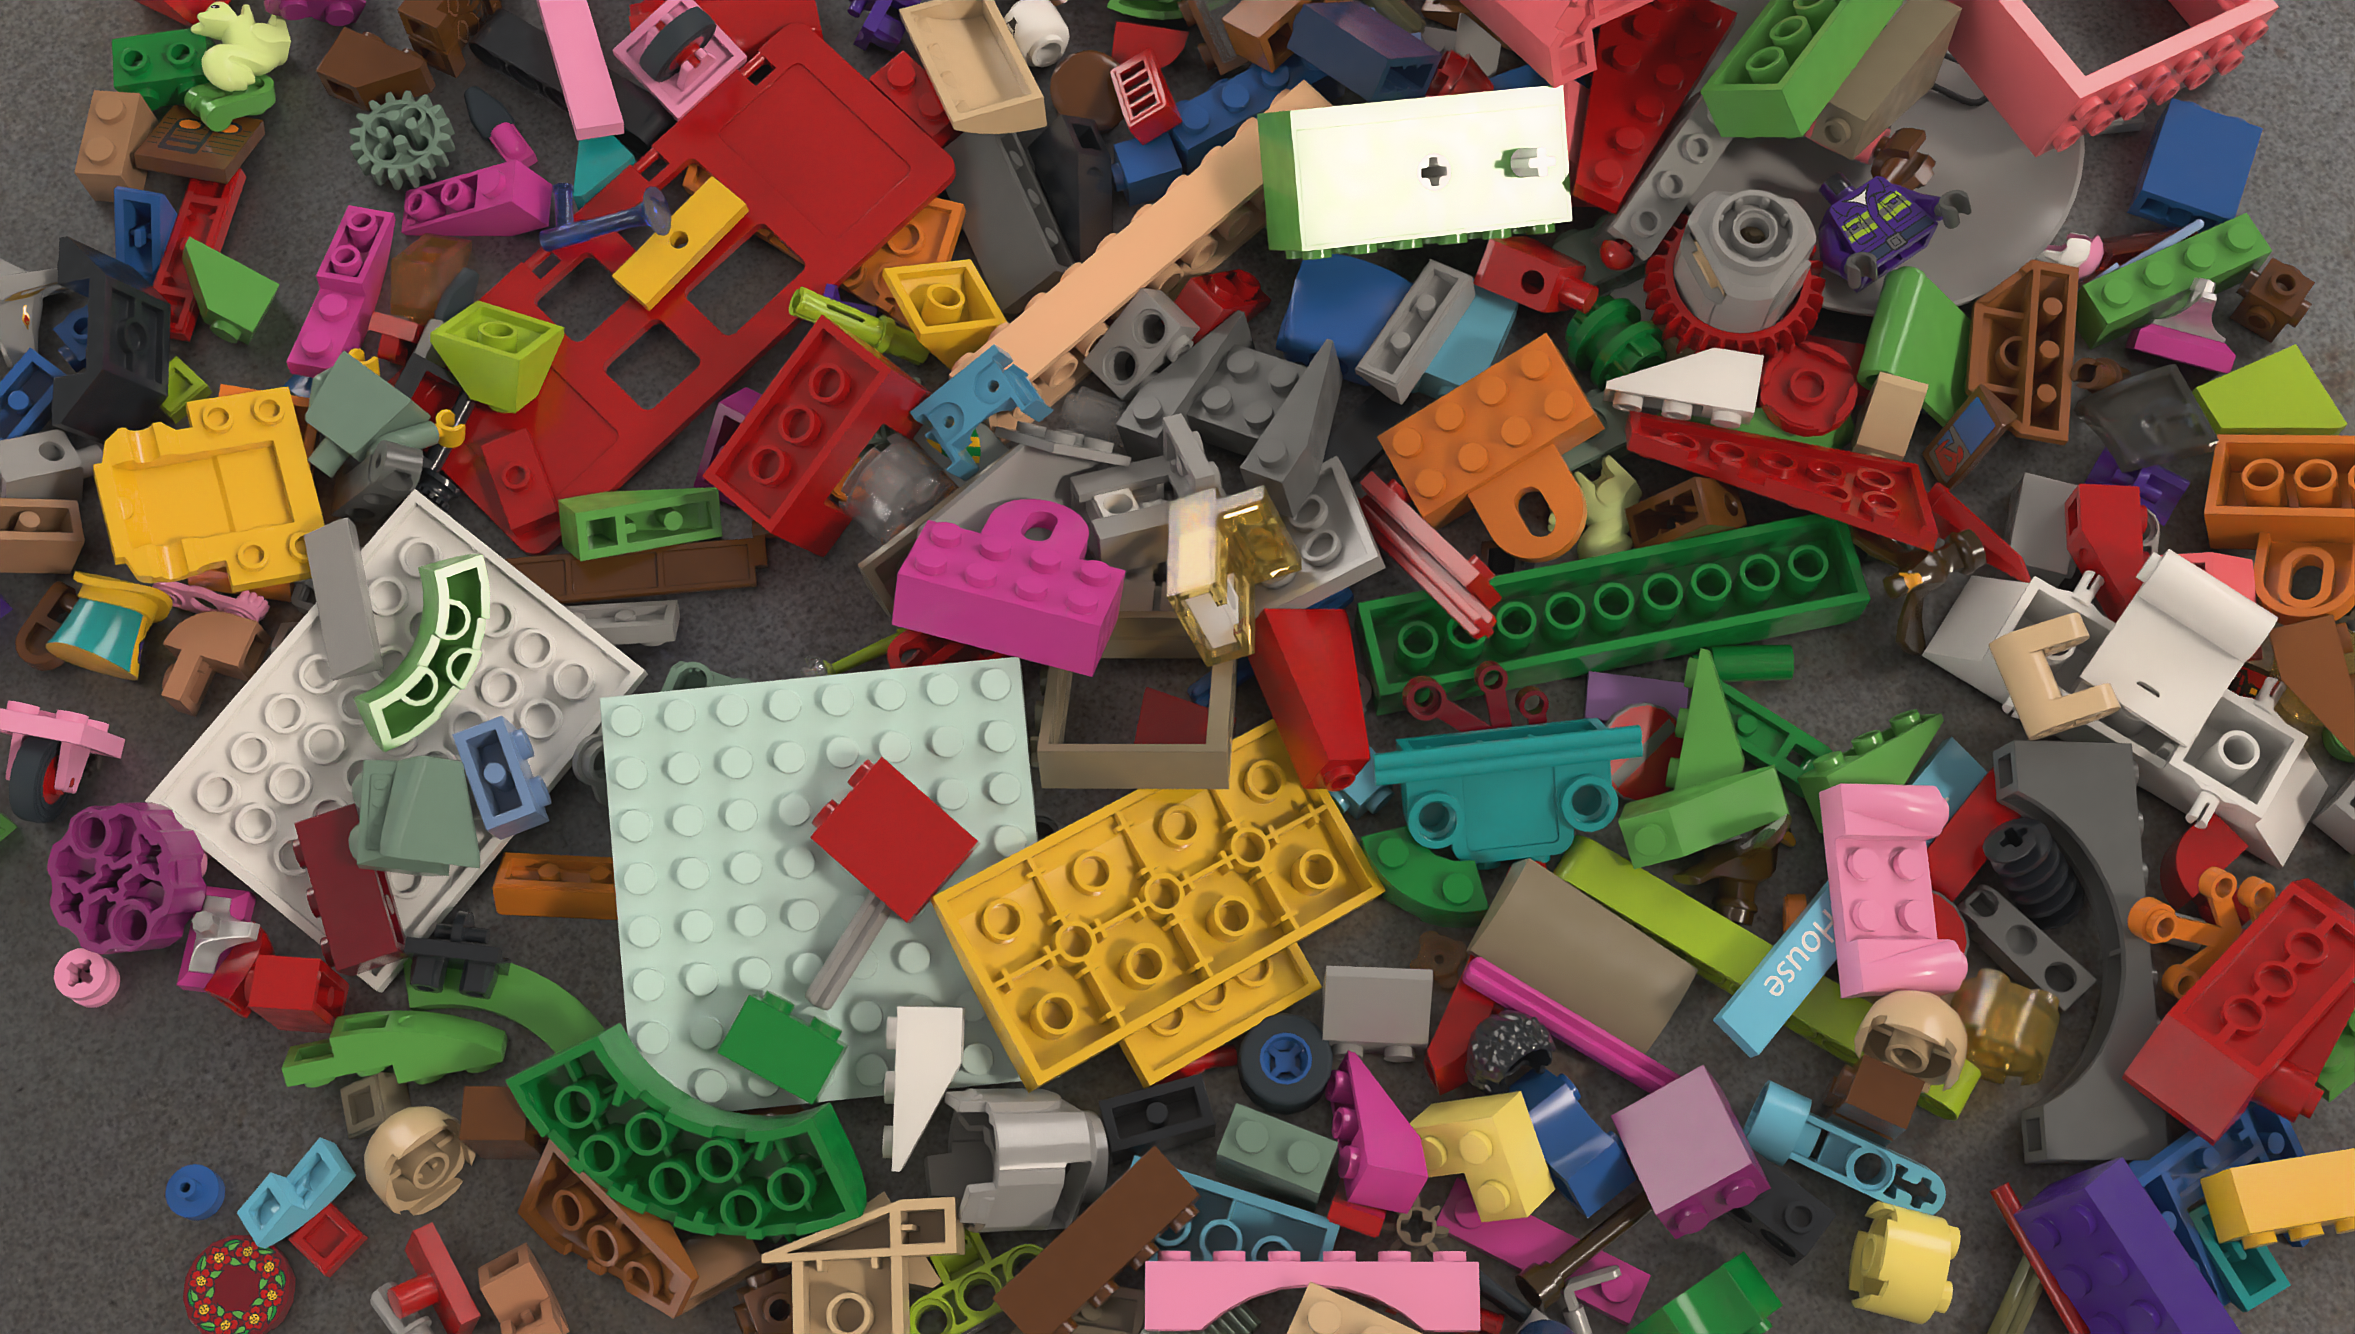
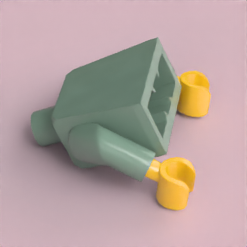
M354 348L349 353L343 351L334 366L313 378L305 421L323 434L325 438L308 458V461L332 478L350 455L361 463L369 455L374 454L377 445L382 440L417 449H423L437 443L446 448H455L464 442L466 426L459 424L453 427L455 424V414L448 409L441 410L437 414L436 424L428 421L431 418L428 413L380 377L378 357L373 356L368 361H365L364 351Z

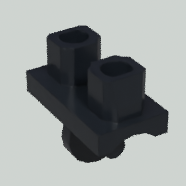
M459 911L456 914L453 925L437 923L435 938L447 939L450 942L415 937L406 938L403 952L412 960L410 985L415 990L442 993L447 968L463 970L458 990L462 995L472 998L490 999L498 975L508 976L511 960L509 958H502V950L500 948L472 944H488L490 939V929L475 927L472 912Z

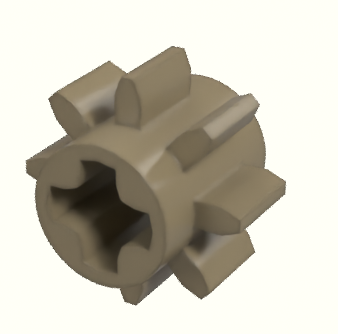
M1418 1195L1408 1214L1391 1211L1392 1215L1397 1219L1396 1223H1385L1380 1231L1385 1235H1393L1394 1243L1389 1251L1401 1250L1411 1252V1262H1416L1418 1255L1424 1251L1433 1258V1252L1439 1251L1438 1247L1432 1242L1433 1238H1444L1449 1233L1448 1228L1437 1226L1435 1218L1441 1207L1437 1205L1430 1210L1420 1207ZM1410 1219L1418 1220L1419 1228L1428 1230L1427 1233H1423L1419 1242H1412L1410 1233L1401 1231V1229L1407 1227Z

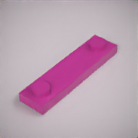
M1459 1178L1456 1179L1436 1220L1437 1226H1444L1449 1229L1447 1236L1518 1272H1522L1532 1263L1541 1264L1543 1261L1551 1263L1580 1240L1532 1215L1526 1218L1481 1222L1469 1185ZM1601 1251L1567 1279L1608 1266L1618 1265L1621 1272L1618 1278L1574 1292L1578 1302L1628 1326L1651 1275Z

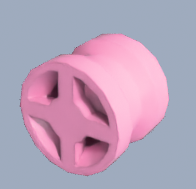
M77 948L67 952L59 960L54 971V981L56 988L75 1003L86 1008H97L107 1004L115 997L120 986V975L117 967L108 959L103 958L101 954L84 948Z

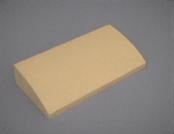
M931 0L899 9L900 18L954 130L978 134H1004L1047 126L1044 96L994 0Z

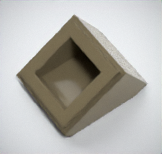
M380 1072L340 1089L349 1139L373 1135L379 1125L391 1115L411 1107L407 1082L398 1084L395 1073Z

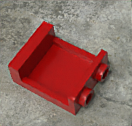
M882 756L875 764L867 759L848 780L847 783L853 789L840 804L832 799L813 819L812 824L817 830L810 838L906 923H911L930 902V899L939 892L981 843Z

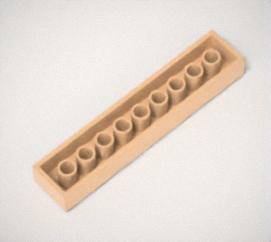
M1303 80L1292 90L1284 89L1273 99L1270 108L1264 113L1331 107L1333 105L1306 80ZM1251 117L1246 120L1237 130L1235 137L1226 145L1214 147L1205 155L1201 165L1188 176L1184 174L1176 178L1168 187L1166 194L1153 205L1146 204L1141 207L1133 216L1131 223L1120 233H1111L1106 236L1091 257L1082 264L1077 262L1070 266L1062 275L1060 282L1049 292H1041L1035 295L1028 302L1020 316L1011 323L1005 322L999 325L989 336L988 342L974 354L972 352L966 353L958 359L949 374V379L953 378L995 344L1009 353L1014 360L1004 369L1006 370L1012 364H1015L1029 374L1027 377L1046 405L1051 407L1093 372L1083 360L1141 288L1162 290L1174 302L1190 278L1208 275L1267 225L1257 119ZM1017 406L1012 411H1001L993 414L983 422L995 434L996 426L1016 430L1018 421L1032 423L1035 420L1021 412ZM998 437L1004 445L1010 442V440Z

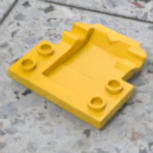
M288 386L186 402V412L190 428L175 430L162 422L152 423L146 429L137 431L128 430L126 427L119 428L105 441L102 463L93 464L94 479L115 565L126 563L138 581L142 583L176 582L200 575L211 569L226 567L232 593L312 579L304 535L325 526Z

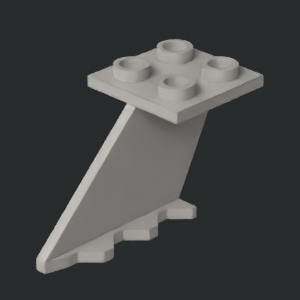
M1022 421L1017 422L1016 430L996 426L995 436L1020 444L928 520L950 522L962 529L981 533L991 513L998 506L1013 500L1041 499L1070 508V477L1094 472L1100 462L1129 467L1131 457L1112 452L1114 446L1112 442L1091 437H1085L1084 440V434L1058 428H1056V431L1046 430L1047 427ZM927 521L918 528L916 538L919 537ZM1031 528L1026 531L1024 537L1034 541H1044L1049 539L1053 532L1045 528Z

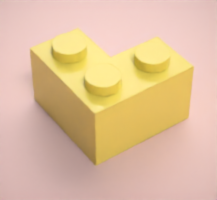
M1521 1091L1433 1103L1410 1122V1125L1421 1138L1428 1177L1464 1173L1481 1222L1526 1218L1555 1190Z

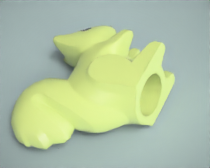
M214 2L208 7L206 12L197 15L200 22L191 27V32L194 34L222 41L223 44L215 45L205 51L202 57V68L207 79L213 85L225 91L246 90L249 85L255 83V76L271 72L277 66L283 65L288 58L291 40L285 19L282 16L272 14L268 24L255 23L250 6L247 4L242 6L241 14L237 16L225 2Z
M1610 455L1603 458L1601 476L1597 480L1591 482L1579 471H1575L1573 474L1584 494L1587 505L1586 525L1588 528L1578 540L1577 553L1579 560L1631 550L1634 545L1632 538L1627 535L1630 529L1625 509L1639 503L1642 491L1636 480ZM1550 509L1547 529L1552 532L1556 519Z

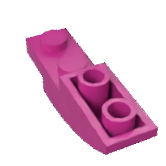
M348 205L317 272L316 278L320 289L286 361L291 374L314 378L317 374L334 366L343 351L349 353L351 349H361L372 313L375 310L387 268L396 220L394 213Z

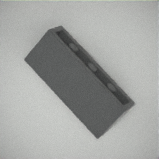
M963 132L944 148L953 158L956 167L955 179L945 190L950 201L962 203L965 206L966 213L962 228L1001 312L1008 314L1024 312L1026 305L1035 295L1041 292L1047 293L1060 282L1064 272L1075 264V261L1016 132L1004 134Z

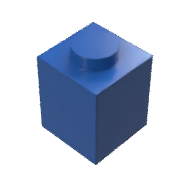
M1168 131L1145 145H1142L1136 138L1113 144L1114 163L1111 164L1112 185L1116 192L1123 190L1129 207L1163 197L1171 183L1182 175V166Z

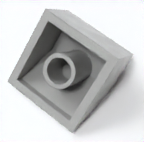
M1326 966L1321 990L1322 1040L1329 1041L1333 1058L1343 1060L1348 1050L1355 1052L1360 1059L1363 1058V1053L1384 1054V1060L1400 1063L1415 1061V1055H1424L1429 1037L1433 970Z

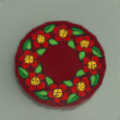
M231 1235L213 1242L195 1258L185 1277L183 1301L189 1320L202 1334H266L270 1330L273 1331L284 1321L294 1302L296 1279L287 1258L276 1245L273 1244L264 1249L256 1245L251 1235Z

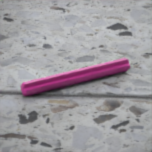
M1482 957L1472 959L1463 974L1462 980L1468 986L1509 1010L1519 1011L1536 1017L1539 1022L1545 1025L1552 1036L1650 1094L1682 1077Z

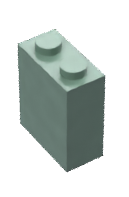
M1236 1103L1216 1154L1215 1176L1290 1206L1315 1213L1332 1168L1339 1142Z

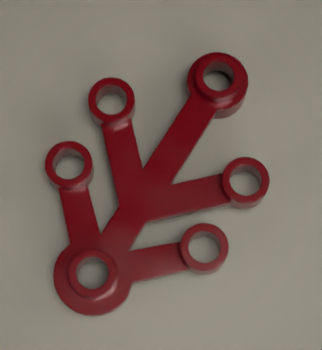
M1485 661L1474 672L1475 683L1485 695L1490 725L1448 700L1443 687L1432 677H1415L1403 689L1402 700L1404 706L1412 716L1419 720L1427 721L1437 717L1460 732L1512 727L1505 691L1508 675L1497 662ZM1491 670L1498 671V680L1492 685H1484L1483 679L1485 674ZM1526 686L1519 690L1515 697V706L1527 718V725L1547 723L1546 712L1549 708L1547 696L1535 686ZM1429 688L1430 694L1427 700L1421 703L1414 701V694L1418 689ZM1530 696H1539L1538 706L1533 710H1525V701Z

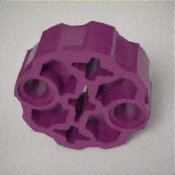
M153 802L117 803L115 806H90L83 809L70 819L68 831L60 841L53 844L48 859L47 871L52 882V895L49 903L58 924L69 928L77 936L82 948L101 955L162 949L170 946L183 936L186 923L192 915L201 911L205 899L207 886L202 878L201 862L204 852L194 830L184 828L176 820L173 810L161 804Z

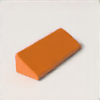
M503 853L492 887L498 914L618 920L613 857Z

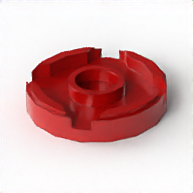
M1814 342L1798 343L1790 354L1784 352V347L1779 349L1778 357H1770L1764 364L1758 389L1759 404L1768 419L1783 431L1802 437L1823 436L1838 429L1850 416L1859 391L1857 379L1856 381L1854 380V376L1850 372L1852 367L1846 358L1832 348Z

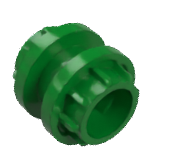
M1611 295L1598 297L1587 314L1578 311L1567 327L1565 341L1569 344V360L1579 370H1591V381L1602 392L1605 391L1606 383L1609 380L1666 363L1667 351L1663 348V332L1653 322L1641 321L1640 309L1628 298L1614 299Z

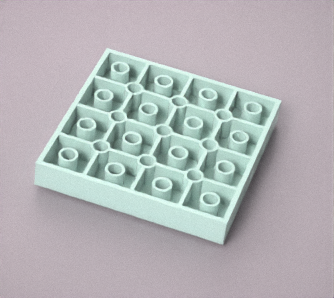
M1009 657L600 698L627 1035L643 1058L661 1076L691 1097L727 1111L808 1103L717 1053L747 997L756 994L763 998L768 990L793 1003L795 1007L791 1014L810 1024L813 1017L816 1016L842 1030L838 1040L849 1045L818 1102L884 1095L886 1071H895L896 1049L886 1048L888 1017H897V1006L965 1007L964 1059L948 1089L1022 1081L981 1006L931 901L911 923H906L899 915L892 911L831 1009L822 1010L805 998L806 991L870 892L866 886L810 838L817 830L812 821L829 801L833 799L840 804L853 789L847 783L848 780L867 759L875 764L882 756L981 843L938 893L1038 842L1020 658Z

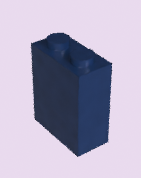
M1360 1L1304 4L1302 10L1294 19L1293 32L1287 45L1288 49L1370 103L1425 97L1443 55Z

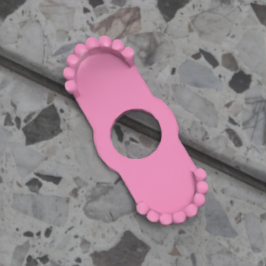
M157 582L152 585L153 588H157L171 597L173 607L197 614L208 611H222L259 623L266 616L270 608L269 602L264 600L263 596H257L255 592L250 593L249 590L242 591L235 599L217 594L204 587L189 586L179 582ZM195 597L209 601L217 609L204 606Z

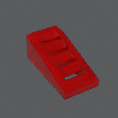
M1150 48L1110 71L1127 126L1142 145L1183 122L1156 57ZM1149 77L1150 80L1130 91V88ZM1153 89L1151 93L1147 94L1146 96L1142 97L1141 99L1135 102L1137 98L1141 97L1142 95L1146 94L1147 92ZM1155 101H1157L1156 104L1152 105L1151 107L1147 108L1146 110L1142 111L1141 113L1139 112L1140 110L1144 109L1145 107H1147V106H1149L1150 104H1152V103H1154Z

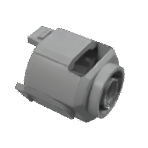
M968 1088L965 1091L945 1092V1103L955 1109L949 1131L948 1153L931 1155L924 1158L928 1198L957 1197L962 1199L957 1216L960 1223H964V1227L968 1231L978 1233L1066 1229L1076 1219L1082 1203H1094L1101 1196L1108 1174V1144L1103 1124L1094 1111L1080 1110L1063 1100L1057 1093L1039 1088L1028 1093L1026 1088Z

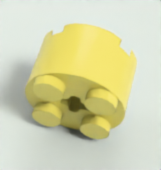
M1881 1201L1873 1203L1865 1214V1217L1874 1219L1869 1232L1858 1230L1851 1254L1848 1278L1849 1290L1859 1292L1860 1297L1851 1300L1853 1306L1858 1309L1916 1324L1926 1323L1935 1311L1945 1313L1949 1308L1953 1294V1285L1951 1281L1947 1280L1950 1259H1954L1959 1249L1961 1238L1959 1228L1949 1226L1942 1217Z

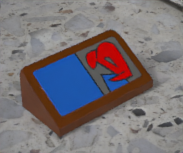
M1982 383L1978 385L1922 452L1938 482L1946 486L1950 491L1962 483L2018 418L2014 411Z

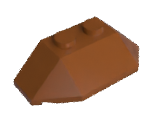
M2032 259L2022 266L2019 271L1977 300L1972 306L1965 393L1970 396L1981 383L2018 415V418L2007 429L2015 437L2064 446L2068 442L2072 388L2071 370L2074 357L2079 267Z

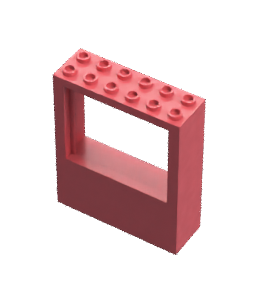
M1947 0L1962 8L1947 50L2032 154L2037 157L2052 149L2061 152L2074 144L2080 136L2087 133L2095 136L2110 126L2114 120L2121 117L2124 121L2130 120L2139 114L2146 105L2153 102L2157 106L2162 105L2185 87L2189 90H2194L2217 72L2222 76L2231 72L2244 60L2245 57L2242 54L2244 49L2259 40L2268 31L2269 26L2266 23L2279 6L2274 0H2168L2191 28L2085 76L2022 0Z

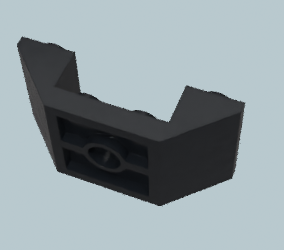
M66 236L59 238L57 284L89 298L87 305L86 372L54 378L52 425L105 445V441L119 428L126 427L131 431L142 430L168 397L171 304L132 266Z

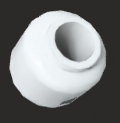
M1020 0L1016 2L1006 14L1004 20L1027 65L1031 67H1047L1054 64L1063 56L1070 38L1068 27L1063 18L1049 0Z

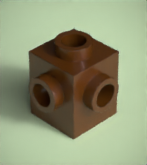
M2272 257L2261 273L2252 268L2236 291L2243 299L2230 316V319L2272 343L2286 324L2295 328L2312 305V303L2304 298L2315 282L2304 276L2296 267L2284 264Z
M771 1265L746 1276L748 1285L735 1290L740 1304L732 1307L741 1333L793 1334L792 1266L778 1271L776 1265ZM778 1299V1309L770 1314V1305Z

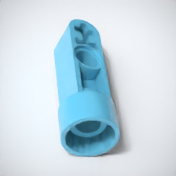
M1768 1080L1765 1083L1749 1113L1743 1132L1750 1146L1769 1162L1782 1167L1790 1158L1884 1203L1934 1215L1941 1209L1946 1197L1945 1186L1940 1177L1928 1167L1811 1113V1099L1773 1081ZM1823 1128L1829 1132L1817 1158L1814 1159L1810 1157V1154ZM1865 1153L1877 1154L1881 1160L1879 1173L1870 1180L1858 1179L1854 1173L1855 1161ZM1895 1173L1913 1184H1918L1922 1177H1924L1923 1184L1929 1189L1928 1195L1926 1197L1917 1195L1913 1202H1911L1912 1196L1904 1188L1893 1183Z

